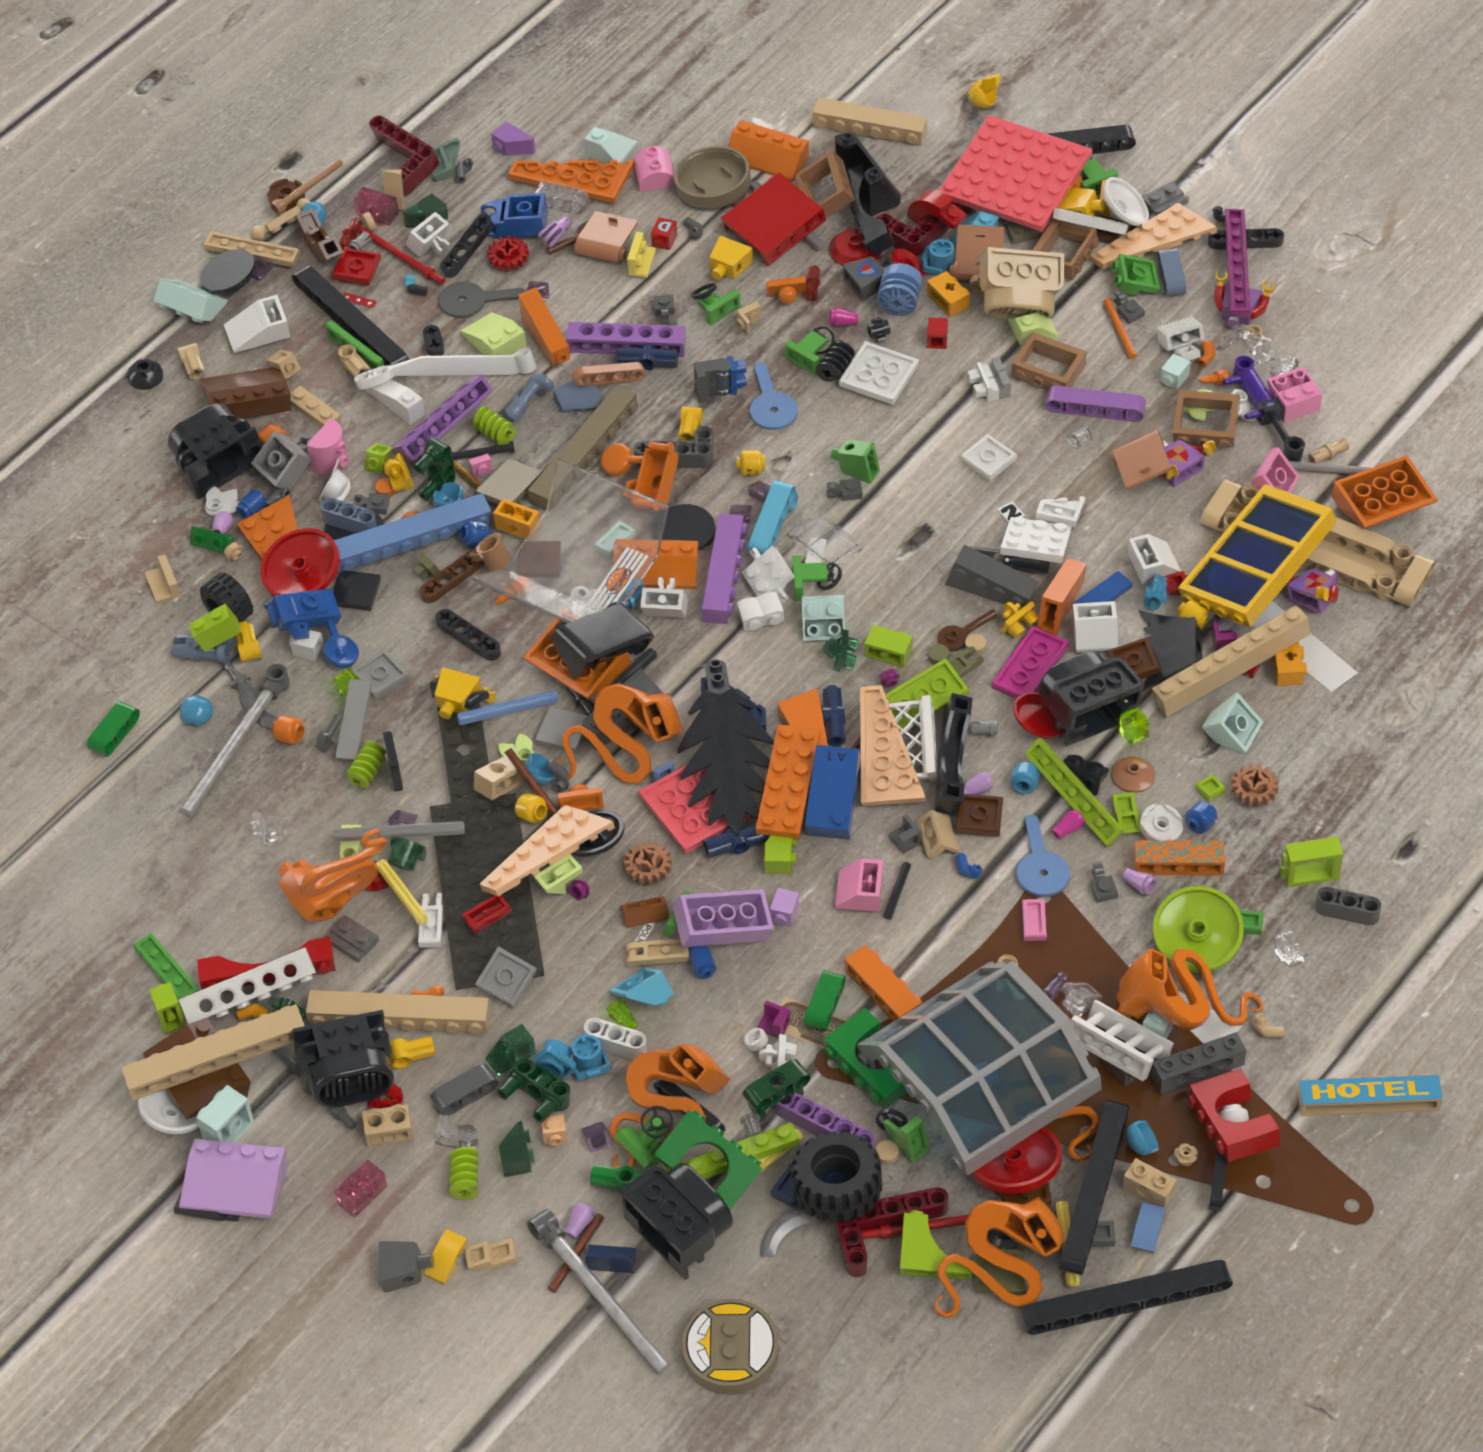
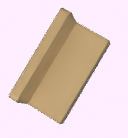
M165 554L158 556L159 568L145 572L146 579L157 604L180 597L176 579Z
M930 810L917 821L928 857L934 859L945 849L954 853L960 851L949 816Z

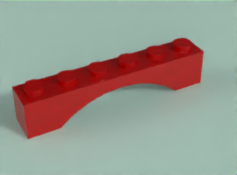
M330 937L308 940L297 949H307L316 971L312 975L336 971ZM221 956L197 959L201 989H206L266 963H239ZM289 964L285 967L284 973L287 977H294L297 973V968L293 964ZM267 973L263 981L264 983L274 982L276 977L272 973ZM246 982L244 983L243 987L251 986L254 984L252 982Z

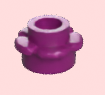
M895 669L886 670L879 676L881 679L880 683L881 685H886V687H892L898 683L897 680L900 675L896 673Z
M574 880L569 887L570 894L576 900L586 899L590 894L589 885L583 880Z

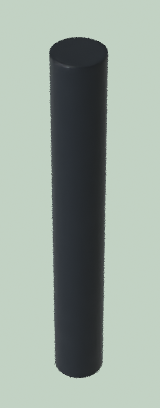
M903 862L884 912L883 917L887 920L892 919L910 871L911 864L908 862Z

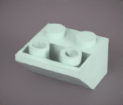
M844 595L802 596L803 641L845 639Z

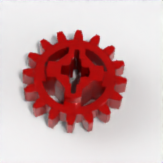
M509 236L506 239L499 237L498 242L493 240V245L488 246L487 256L489 264H493L494 269L499 267V271L507 269V272H510V269L513 268L516 271L517 266L524 267L523 262H528V245L524 243L523 239L517 241V236L513 237V239H510Z

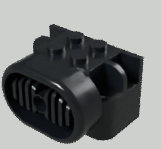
M211 404L180 421L172 429L168 437V447L176 457L175 460L182 477L198 499L206 496L211 488H219L254 467L251 463L263 447L256 428H251L246 419H237L232 411L223 404Z
M1086 651L1051 667L1042 677L1038 691L1040 696L1049 705V710L1055 717L1054 727L1058 731L1066 730L1063 744L1067 747L1135 719L1145 684L1124 660L1112 658L1106 661L1099 652Z
M383 1010L293 1028L295 1061L304 1092L312 1095L318 1104L324 1107L338 1108L371 1101L384 1095L393 1085L392 1051L389 1034L384 1026Z
M678 1163L668 1172L661 1167H651L621 1189L624 1218L685 1280L689 1278L688 1267L695 1261L702 1263L705 1259L704 1254L715 1245V1239L733 1225L732 1214L723 1198L695 1169L686 1163Z

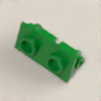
M191 526L190 545L224 553L226 547L234 542V537H231L230 534L225 535L203 529V527Z

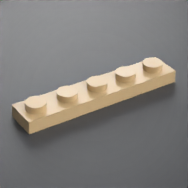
M210 231L203 244L204 250L218 253L234 249H244L249 251L255 260L294 267L300 256V250L297 248Z

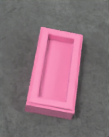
M1045 899L1022 900L1024 941H1046Z

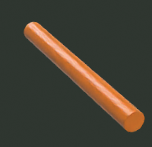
M1106 298L1103 303L1129 358L1134 359L1137 354L1111 299Z

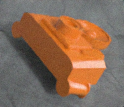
M650 441L648 444L649 448H645L643 456H633L632 451L621 443L607 447L601 456L600 464L602 470L609 476H621L630 469L632 464H641L638 478L628 481L626 484L624 495L632 498L631 504L639 510H665L678 464V454L674 451V444L672 442L664 444Z

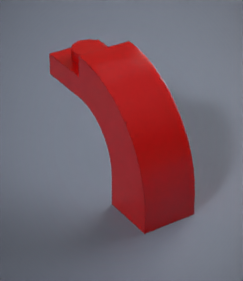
M938 190L925 192L911 203L907 212V216L917 224L930 214L940 219L952 230L966 220L967 214L953 204L954 199L951 196Z

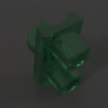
M842 629L840 638L837 640L831 638L830 641L823 644V652L828 654L829 658H834L833 671L840 672L842 667L853 669L856 664L857 656L848 654L847 651L854 653L857 649L858 640L848 637L849 630Z

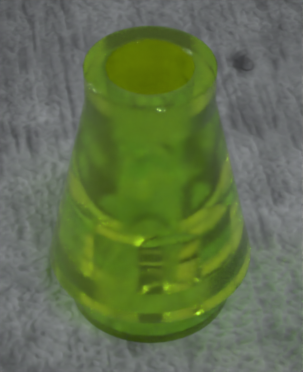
M616 999L607 1007L606 1010L611 1019L621 1026L636 1029L638 1023L626 1001Z

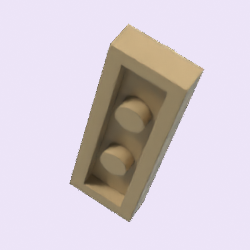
M298 386L290 392L291 405L319 426L323 427L330 418L336 422L341 421V414L302 386Z

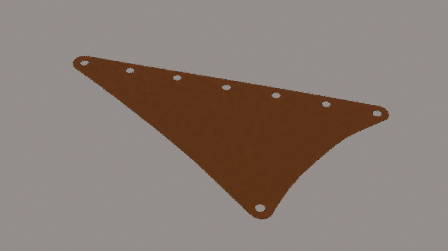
M1024 891L1018 902L988 939L920 999L924 1003L989 962L995 964L1001 956L1012 955L1017 959L1018 967L1070 1020L1076 1015L1087 1021L1095 1000L1117 1011L1120 1007V1003L1117 1001V994L1120 991V980L1129 967L1062 891L1051 896V900L1045 903L1046 941H1024L1022 900L1037 899V896ZM989 985L972 994L1008 1032L1013 1027L1025 1024L1027 1019L1032 1016L1040 1021L1043 1029L1051 1025L1026 999L1020 1002L1014 1001L1005 985V990L999 994ZM966 999L934 1018L937 1020L954 1021L961 1019L966 1021L967 1025L966 1030L963 1032L961 1052L974 1066L985 1062L989 1065L995 1061V1053L1001 1036ZM1149 1012L1143 1014L1139 1019L1133 1016L1130 1019L1143 1026V1021ZM889 1018L881 1022L880 1030L891 1024L893 1021ZM925 1025L891 1045V1049L900 1058L911 1052L921 1061ZM1095 1025V1027H1097V1028L1101 1029L1102 1031L1106 1032V1030H1104L1103 1028H1101V1027ZM1173 1025V1029L1167 1037V1040L1174 1043L1170 1055L1204 1044L1191 1030H1182ZM948 1031L947 1038L953 1043L954 1032ZM1058 1031L1048 1036L1050 1045L1064 1050L1066 1041ZM1115 1036V1038H1117V1039H1119L1120 1041L1126 1043V1041H1124V1040H1122L1121 1038ZM1134 1047L1136 1050H1138V1051H1140V1052H1142V1053H1144V1054L1146 1053V1052H1144V1051L1138 1049L1137 1047ZM823 1049L817 1053L816 1068L821 1075L856 1086L853 1079L848 1074L845 1075L839 1067L831 1068L828 1066V1058L824 1054ZM945 1049V1054H950V1052L947 1049ZM1087 1051L1089 1055L1086 1056V1059L1093 1068H1097L1101 1077L1102 1089L1077 1106H1090L1098 1113L1100 1121L1106 1100L1130 1105L1116 1159L1132 1164L1136 1158L1162 1172L1212 1185L1217 1151L1216 1142L1214 1139L1209 1138L1205 1124L1199 1122L1195 1108L1191 1109L1188 1103L1187 1096L1190 1095L1189 1085L1160 1094L1151 1077V1066L1146 1080L1141 1081L1135 1078L1124 1087L1100 1063L1097 1055ZM874 1059L875 1069H885L879 1060ZM922 1062L926 1066V1079L922 1082L936 1097L964 1081L969 1073L962 1064L948 1065ZM1229 1070V1071H1226V1072H1223V1073L1214 1075V1076H1212V1077H1209V1078L1200 1080V1081H1198V1082H1201V1081H1204V1080H1207V1079H1210V1078H1213V1077H1216V1076H1219V1075H1222V1074L1231 1072L1232 1070ZM1061 1076L1040 1077L1045 1087L1065 1084V1079ZM1031 1078L1016 1080L1007 1084L1000 1079L990 1087V1090L997 1103H999L1010 1090L1020 1087H1035ZM972 1086L942 1103L947 1113L993 1126L1000 1125L984 1094L979 1093ZM1251 1089V1100L1239 1105L1247 1110L1249 1120L1270 1114L1280 1129V1146L1231 1162L1227 1161L1224 1189L1349 1224L1357 1225L1368 1221L1373 1215L1374 1210L1372 1199L1368 1193L1334 1165ZM908 1092L899 1098L919 1104L916 1097L912 1098ZM1018 1103L1012 1107V1112L1019 1116H1029L1043 1107L1045 1103ZM1086 1114L1069 1115L1053 1120L1044 1128L1051 1131L1057 1137L1060 1144L1069 1146L1070 1141L1080 1134V1129L1083 1126L1092 1125V1120ZM1138 1120H1145L1156 1137L1159 1150L1146 1156L1135 1153L1127 1141L1128 1127ZM1096 1134L1090 1139L1083 1140L1075 1148L1089 1152L1087 1144L1092 1150ZM1186 1143L1197 1149V1159L1189 1166H1173L1168 1161L1169 1156L1181 1144ZM1261 1175H1266L1270 1177L1272 1183L1266 1189L1260 1188L1256 1184V1179ZM1348 1199L1357 1200L1360 1204L1359 1210L1356 1212L1347 1211L1344 1207L1345 1201Z

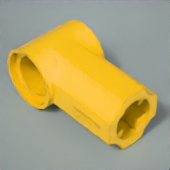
M682 406L680 415L681 425L678 434L680 441H695V431L702 425L703 408Z
M240 622L241 633L237 634L236 638L241 663L262 658L252 623Z
M431 1036L410 1041L399 1038L390 1042L392 1065L397 1069L408 1067L412 1061L436 1055Z

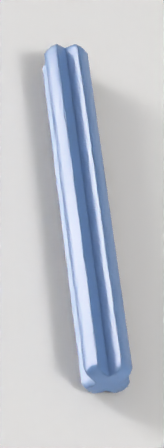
M556 690L460 712L457 714V721L459 725H464L558 702V694Z

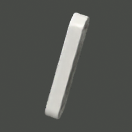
M1054 208L1052 216L1054 219L1119 234H1126L1128 228L1126 223L1061 208Z

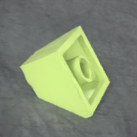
M1040 311L1008 318V322L1021 348L1032 332L1054 340L1059 339L1051 319L1047 317L1045 312L1044 314H1041Z

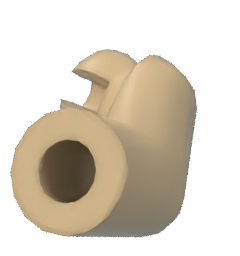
M1264 1014L1254 1016L1253 1027L1263 1037H1284V1027L1270 1026L1266 1022Z

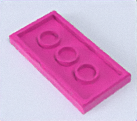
M1032 626L992 682L991 688L1015 699L1024 693H1037L1042 677L1051 667L1059 662L1069 647V641Z

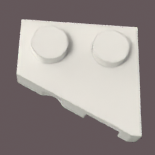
M1081 496L1079 501L1068 502L1067 498L1041 500L1035 519L1053 523H1064L1068 526L1076 527L1085 505L1086 497Z

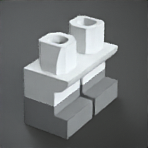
M1000 357L992 358V363L985 365L978 362L977 369L967 371L969 384L979 382V384L973 385L975 398L985 396L988 402L1011 397V382Z

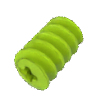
M487 406L481 407L473 419L474 428L499 445L509 444V441H512L516 435L517 430L515 427H512V423L510 421L506 422L505 418L495 414Z
M365 742L355 761L352 762L351 767L347 770V779L361 789H368L369 783L374 780L373 777L378 773L377 770H380L381 764L386 761L384 756L386 755V749L376 742Z
M461 1147L453 1150L449 1155V1193L455 1199L462 1201L471 1200L478 1196L476 1190L479 1188L477 1183L479 1180L477 1175L479 1172L477 1166L479 1163L477 1158L479 1152L475 1148Z

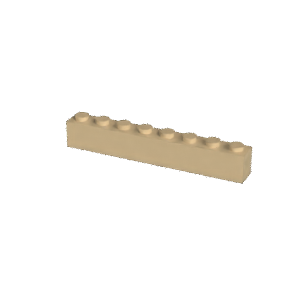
M1297 605L1153 687L1155 704L1166 717H1169L1309 636L1311 633L1308 617Z
M310 990L306 1016L308 1024L312 1025L383 1010L384 1026L387 1030L403 1029L405 1031L425 1030L427 1032L448 1031L450 1033L470 1032L472 1034L488 1033L491 1009L489 998Z
M297 1004L285 1006L276 1012L263 1014L256 1019L241 1022L237 1026L226 1030H219L215 1034L204 1038L200 1037L190 1043L174 1046L168 1051L152 1054L140 1061L130 1062L126 1066L121 1067L134 1101L294 1043L293 1028L305 1025Z

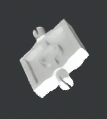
M771 546L762 555H760L757 548H752L749 553L754 561L742 571V574L757 597L768 592H777L780 601L786 602L789 597L784 592V588L795 577L774 546Z

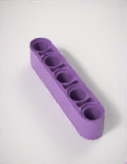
M1051 386L1048 390L1045 406L1047 410L1054 413L1138 422L1144 417L1146 400L1144 397L1134 394Z
M796 1092L775 1104V1112L778 1116L816 1136L822 1133L828 1135L832 1131H837V1134L849 1132L851 1136L856 1134L862 1137L863 1142L865 1140L868 1141L875 1149V1139L871 1131Z

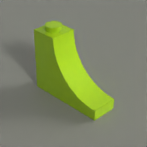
M916 1210L904 1213L900 1275L938 1278L937 1268L943 1258L948 1255L933 1240L928 1225V1215ZM957 1262L949 1264L945 1271L947 1278L972 1280V1272Z

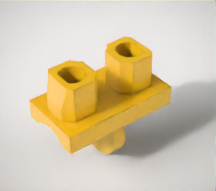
M398 453L393 460L389 459L384 463V471L389 477L393 490L398 492L402 489L406 492L414 486L402 454Z
M1031 601L1018 611L1021 608L1018 602L1016 604L1007 602L1004 605L1005 612L1002 614V617L1004 619L1010 618L1004 622V626L1000 628V631L1003 634L1008 631L1015 639L1025 631V628L1019 623L1023 620L1030 628L1039 620V617L1033 610L1036 605Z

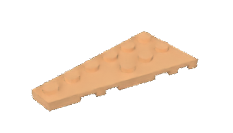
M1177 203L1091 254L1090 261L1104 270L1111 267L1112 262L1117 259L1119 254L1141 258L1144 257V253L1149 251L1156 253L1158 250L1181 245L1184 240L1193 238V240L1200 239L1202 234L1208 232L1210 235L1217 233V227Z
M882 685L860 687L862 806L927 801Z
M565 804L480 883L482 891L500 896L520 884V879L529 874L534 876L540 872L539 868L547 863L551 866L578 850L579 845L587 840L592 842L597 839V834L605 829L608 832L615 828L613 821Z

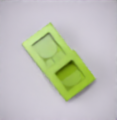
M1134 792L1113 794L1112 802L1115 818L1118 824L1125 830L1122 835L1141 833L1139 811H1137Z

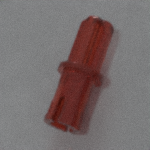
M352 218L348 227L343 230V235L339 240L342 250L348 248L349 242L357 238V233L363 225L360 219L355 224L358 218Z
M817 265L809 267L808 279H806L805 299L809 301L810 295H812L811 302L817 300L818 288L821 285L819 280L820 268Z

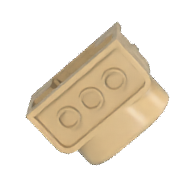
M988 247L975 261V265H980V273L977 276V280L980 282V288L984 292V312L988 316L1008 319L1040 311L1041 314L1045 312L1047 317L1050 318L1054 314V295L1064 285V253Z

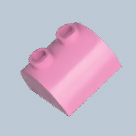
M650 146L640 150L635 155L634 170L640 192L675 186L671 157L665 148Z
M330 418L307 444L308 454L312 458L310 461L312 472L321 475L332 474L338 458H340L337 468L339 471L346 467L349 462V457L346 455V443H344L342 428L338 422Z
M1276 447L1267 453L1252 479L1251 485L1258 487L1260 490L1266 484L1291 493L1300 476L1281 450Z

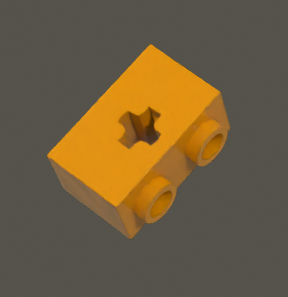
M947 271L927 281V295L949 317L969 308V291L963 288L957 279L952 277Z
M502 499L493 512L495 529L525 540L532 541L541 528L539 511Z
M1299 641L1272 656L1277 686L1302 685L1303 676H1307V665L1302 662V659H1304L1303 646H1299Z

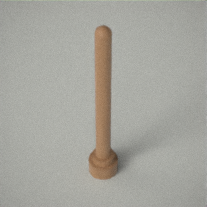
M338 159L284 199L274 200L270 203L272 212L276 216L283 214L286 211L287 205L343 165L342 160Z

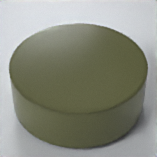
M935 644L928 650V659L934 665L945 658L949 659V649L945 645Z

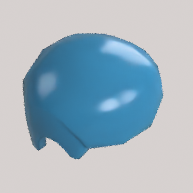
M444 483L441 491H434L433 504L436 507H440L464 499L463 488L458 483Z
M192 695L186 698L180 707V719L185 725L191 723L198 727L201 724L207 723L213 713L211 702L199 695Z
M530 754L525 761V767L540 786L550 784L554 779V775L547 769L549 760L541 754Z
M1138 1120L1128 1127L1127 1141L1135 1153L1146 1156L1159 1150L1156 1137L1145 1120Z

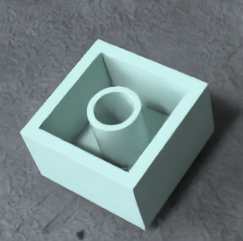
M228 1085L222 1091H218L213 1100L206 1107H203L196 1117L203 1140L236 1143L254 1124L248 1099Z

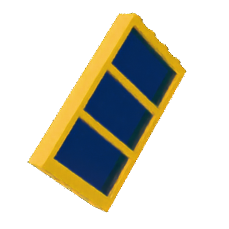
M1265 484L1178 587L1181 599L1185 603L1190 600H1196L1199 604L1205 606L1207 611L1217 614L1221 618L1230 619L1238 625L1251 627L1337 523L1333 509Z

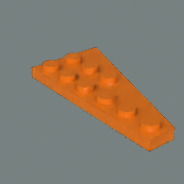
M568 160V163H558V161H550V163L515 161L508 173V178L614 204L634 168V160H627V163H617V160H610V163H599L598 160Z
M290 495L237 523L238 529L261 560H263L265 553L276 540L298 529Z

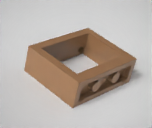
M830 151L796 174L797 187L817 203L812 185L832 173L837 192L818 204L823 208L825 218H828L855 200L844 162L833 151Z
M1053 218L1032 251L1050 252L1059 237L1082 243L1071 262L1064 261V278L1074 280L1077 273L1081 272L1084 262L1089 260L1093 248H1096L1099 238L1097 237L1096 228Z
M1032 332L1012 362L1011 377L1049 390L1051 386L1072 387L1086 366L1087 351ZM1033 352L1067 364L1070 368L1064 377L1025 364V362Z
M1179 390L1173 426V441L1182 440L1187 444H1198L1200 446H1203L1208 441H1214L1215 445L1221 448L1224 446L1234 447L1240 410V394ZM1184 407L1231 410L1228 432L1181 428Z

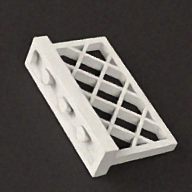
M922 696V700L889 704L891 710L899 712L895 717L896 723L903 716L910 720L904 729L898 726L902 737L905 735L912 740L906 746L910 758L913 759V766L916 763L923 766V773L917 774L918 779H929L930 782H936L938 763L934 704L931 696ZM919 707V713L914 718L907 714L910 708ZM914 724L921 729L915 737L908 733ZM915 744L922 747L921 752L917 756L909 752Z

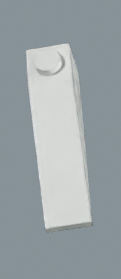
M393 380L365 389L409 425L425 415L423 398L410 388Z

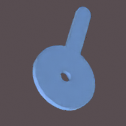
M758 362L755 364V373L762 394L755 398L750 406L751 419L756 425L767 430L786 428L797 418V403L791 396L785 393L774 392L766 364Z
M1029 815L1025 819L1032 853L1025 856L1018 864L1017 880L1020 886L1032 895L1041 897L1053 896L1060 893L1068 885L1070 869L1062 857L1045 851L1038 817ZM1046 872L1047 875L1041 876L1039 873Z

